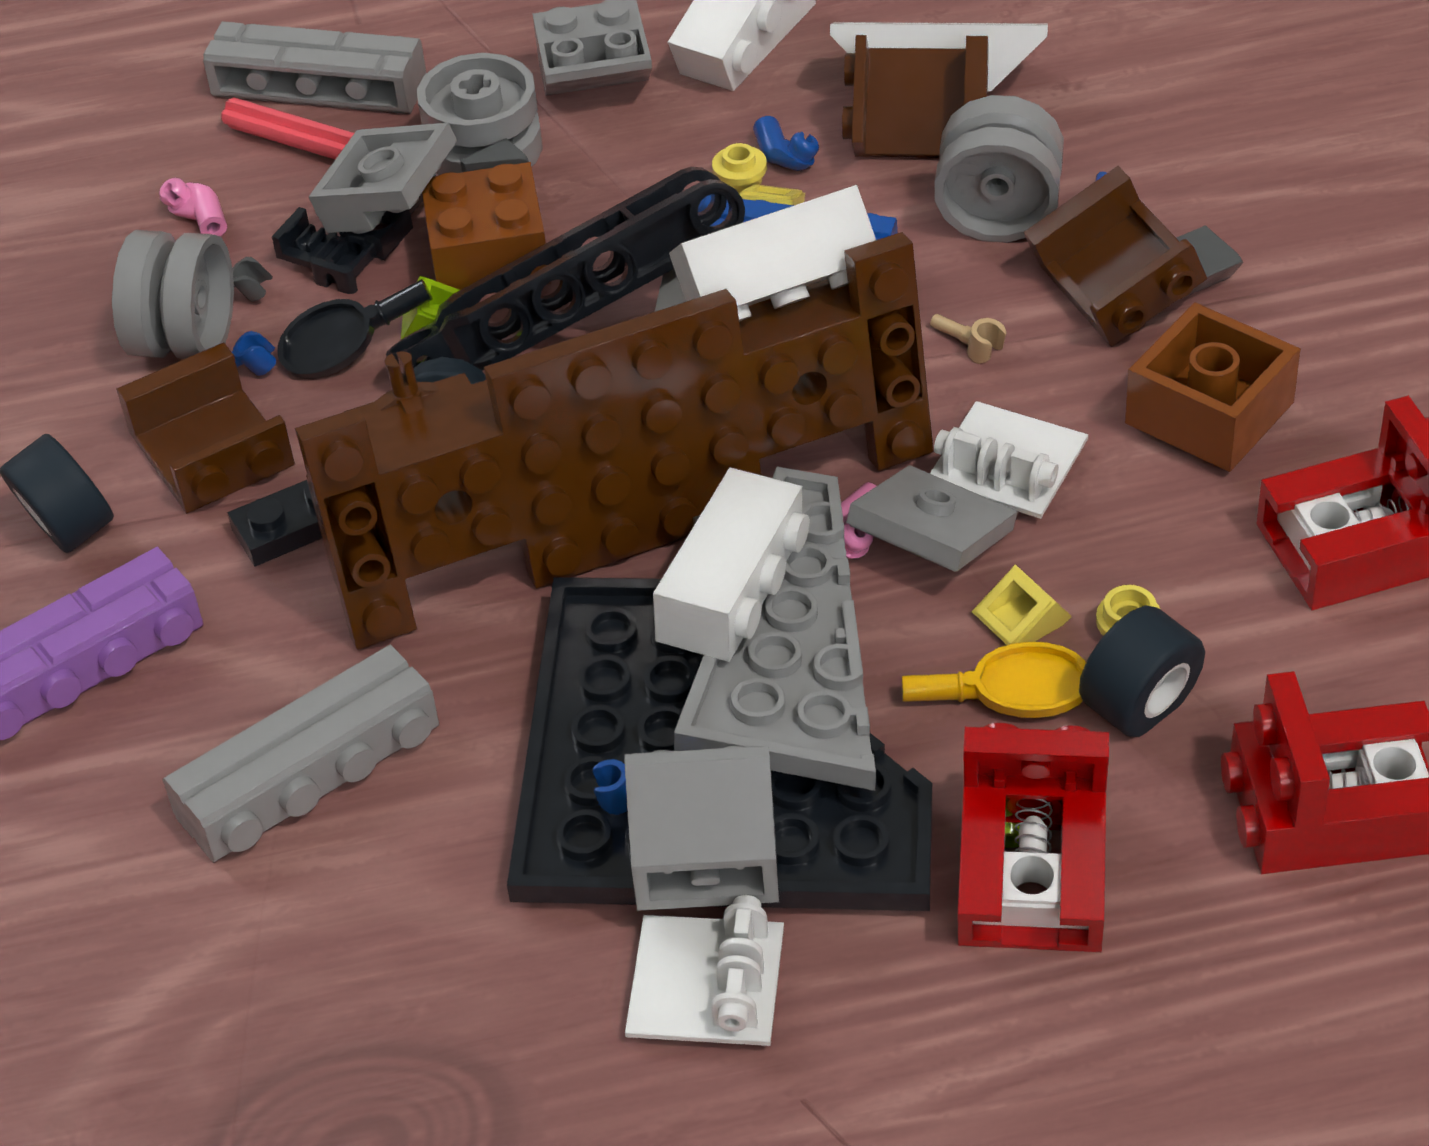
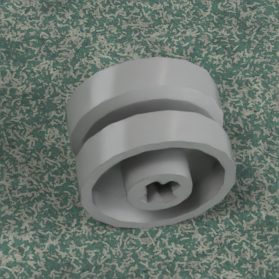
M467 54L439 63L423 76L417 87L421 124L449 123L457 139V142L442 162L441 168L436 172L438 176L448 172L461 173V159L505 138L527 156L528 161L531 162V167L537 162L543 150L537 113L538 107L534 78L531 71L522 62L501 54Z
M990 95L969 101L954 112L942 132L940 160L937 164L935 176V203L943 218L960 233L985 242L1008 243L1026 238L1023 232L1058 208L1064 137L1056 120L1038 104L1017 96Z
M134 230L125 238L118 253L112 291L114 327L119 344L126 354L164 358L172 350L177 358L186 359L218 344L225 343L228 338L233 314L234 283L229 251L221 236L184 233L175 240L171 233L163 231Z

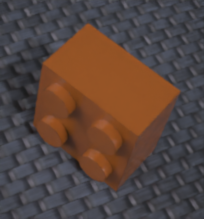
M531 162L501 164L493 168L461 173H443L432 177L422 191L437 282L462 290L546 244ZM541 265V266L536 267V268L531 272V274L534 273V272H536V271H538V270H540L541 268H543V267H545V266H547V265Z
M1194 302L1128 369L1125 424L1231 472L1294 403L1301 348Z

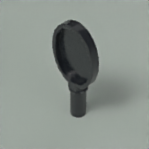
M421 279L381 301L376 300L374 305L371 304L366 307L350 299H335L322 302L298 315L287 326L278 343V359L293 376L301 379H316L336 373L350 365L366 350L372 340L375 329L385 324L390 325V322L433 300L432 295L425 282Z

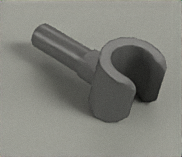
M245 257L232 268L234 287L249 301H258L266 294V290L260 283L271 280L273 276L254 258Z

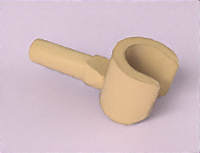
M935 314L931 319V327L967 344L968 357L975 363L980 364L988 361L991 356L992 347L995 350L1003 349L1006 329L1001 322L995 319H979L974 322L972 327L964 326L939 314Z

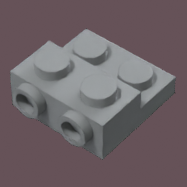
M449 123L357 130L308 197L326 232L365 233L373 230L380 223L386 211L399 213L411 209L417 203L420 194L433 175L441 168L442 162L457 142V139Z

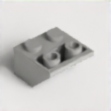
M605 0L599 4L572 8L556 7L549 11L532 13L545 96L649 80L652 71V60L637 0Z
M769 745L750 747L728 746L717 749L684 751L658 750L651 753L625 754L631 869L637 911L731 905L733 900L741 895L754 896L761 903L779 902Z

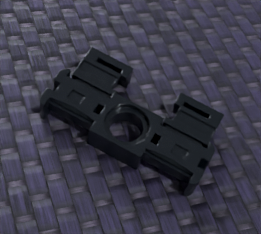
M422 193L417 203L411 209L399 213L386 211L379 224H388L387 227L360 234L339 232L340 236H338L337 232L327 235L324 227L316 231L315 226L309 224L306 209L298 207L272 236L276 258L311 268L314 282L319 286L327 288L334 283L337 284L339 292L354 294L358 291L355 278L374 258L385 261L413 229L411 214L423 202Z

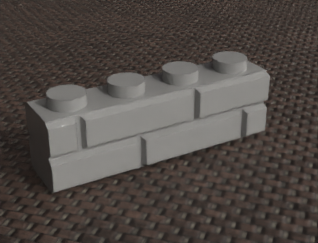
M222 21L214 34V40L210 41L203 54L210 92L213 96L411 114L417 102V87L426 74L421 40L419 38L353 32L342 33L340 31L259 24L244 25L243 23Z
M390 644L164 777L162 780L172 811L177 821L192 838H195L199 847L213 863L232 851H245L256 844L263 832L290 816L299 817L305 815L316 806L322 796L345 782H357L364 779L372 772L378 762L401 748L409 749L421 744L429 736L431 730L439 726L433 691L429 683L413 667H409L407 661Z

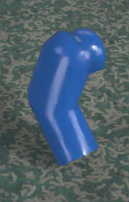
M763 116L754 123L753 131L760 151L766 156L767 162L795 171L808 169L814 164V156L819 151V144L814 136L809 134L805 139L803 132H797L789 141L785 139L779 121L773 116Z

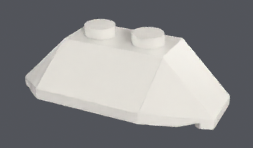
M833 22L830 24V36L847 53H855L856 35H867L869 48L966 49V36H988V91H992L1047 37L1048 23Z

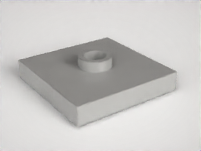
M908 465L850 504L846 523L850 524L851 527L956 572L1013 531L1018 511Z

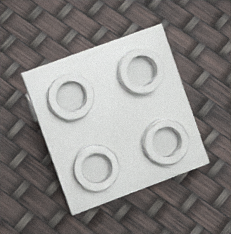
M976 401L959 428L954 427L950 432L942 429L938 433L934 444V452L940 454L941 457L930 474L1018 512L1041 519L1087 442L1088 434Z
M750 895L736 897L733 900V904L725 909L724 919L644 915L625 1037L771 1046L784 922H768L767 914L761 908L760 900Z

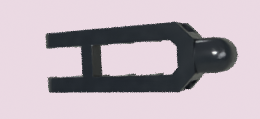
M691 166L679 170L454 293L439 306L434 322L397 342L387 351L386 356L393 354L399 364L396 352H408L412 355L413 368L421 362L440 357L461 359L483 371L485 366L518 355L673 270L674 266L669 253L681 243L744 222L745 206L743 199L736 189L702 167ZM695 181H700L699 183H697V184L691 186L690 188L684 190V188H685L688 184H690V183H692V182H695ZM711 195L708 207L698 212L700 202L706 196ZM728 202L729 210L725 220L719 225L710 226L722 216ZM598 237L595 240L582 246L583 243L589 238ZM611 251L610 257L604 265L593 268L594 262L599 255ZM541 265H547V266L541 268L540 270H538V271H536V272H534V273L531 274V272H532L536 267L541 266ZM622 274V276L618 280L611 283H606ZM560 280L559 286L553 293L546 296L541 295L545 285L551 281ZM490 293H496V294H494V295H492V296L488 297L487 299H485V300H483V301L480 302V300H481L485 295L490 294ZM570 303V305L566 307L564 310L558 312L555 311L561 308L562 306ZM509 309L507 316L502 321L489 323L491 316L497 310ZM518 331V333L513 338L502 340ZM426 356L424 360L417 361L419 357Z

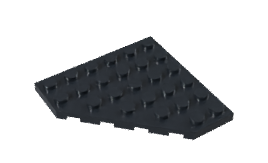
M553 578L507 881L510 902L636 905L631 869L628 811L615 815L609 814L601 808L594 793V788L600 786H598L594 777L593 768L599 762L609 759H615L625 764V754L651 753L658 750L674 751V731L704 655L655 641L653 593L661 579ZM871 733L870 743L876 769L875 791L771 770L779 902L761 903V908L930 911L932 782L915 768L906 771L885 753V744ZM729 905L712 906V907H728Z

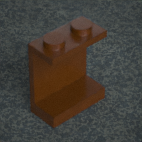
M856 35L855 53H845L844 84L845 86H854L853 106H843L842 137L843 139H852L855 157L940 158L942 132L951 115L969 101L987 97L988 36H966V49L869 48L867 35Z
M224 342L116 388L129 433L186 514L295 465L285 421L280 415L267 421L264 419L243 391L234 354Z

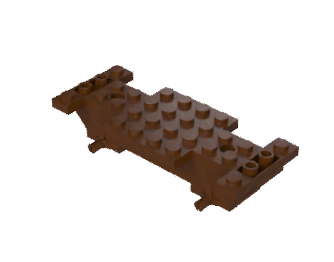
M903 232L844 250L848 285L831 289L828 279L806 286L810 297L790 305L774 309L771 299L750 305L749 309L752 316L742 321H739L736 299L727 289H723L485 366L486 380L475 384L470 383L465 373L436 382H417L412 364L413 359L410 353L404 351L396 352L399 364L393 354L388 355L384 362L389 374L391 391L386 392L374 402L295 428L333 580L337 586L349 634L356 649L359 650L417 630L405 579L521 540L528 576L535 588H539L553 583L554 577L569 578L688 537L693 528L692 518L702 514L730 467L762 476L759 459L865 424L868 459L878 471L934 452L912 241Z

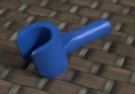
M254 331L244 333L233 347L232 353L234 354L237 367L244 364L257 376L268 373L276 364V358L271 354L275 347L260 333Z
M615 759L599 762L593 768L594 777L598 786H600L594 788L599 805L609 814L619 815L628 811L625 764Z

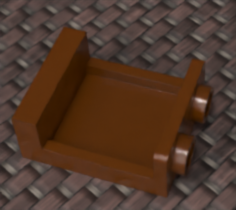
M1119 166L1109 171L1023 232L1040 267L1111 347L1127 335L1138 331L1147 321L1177 300L1189 295L1194 288L1207 280L1194 246L1187 239L1179 242L1139 199L1130 177Z

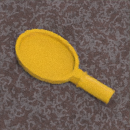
M1047 642L1014 643L999 647L986 654L978 662L975 671H966L964 674L962 671H958L957 674L902 676V701L959 700L962 703L967 699H979L988 708L1005 715L1021 718L1054 716L1075 708L1083 701L1079 694V685L1086 662L1076 652L1060 645Z

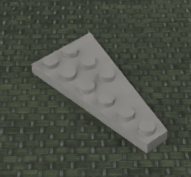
M777 466L772 477L773 479L802 486V514L808 515L810 519L806 542L799 553L792 552L786 561L784 579L777 594H768L764 600L760 621L751 639H742L730 662L706 655L703 656L674 731V751L717 749L728 746L750 747L769 745L772 771L875 791L876 769L870 743V723L868 707L865 704L863 668L854 600H852L850 568L844 542V522L838 477Z

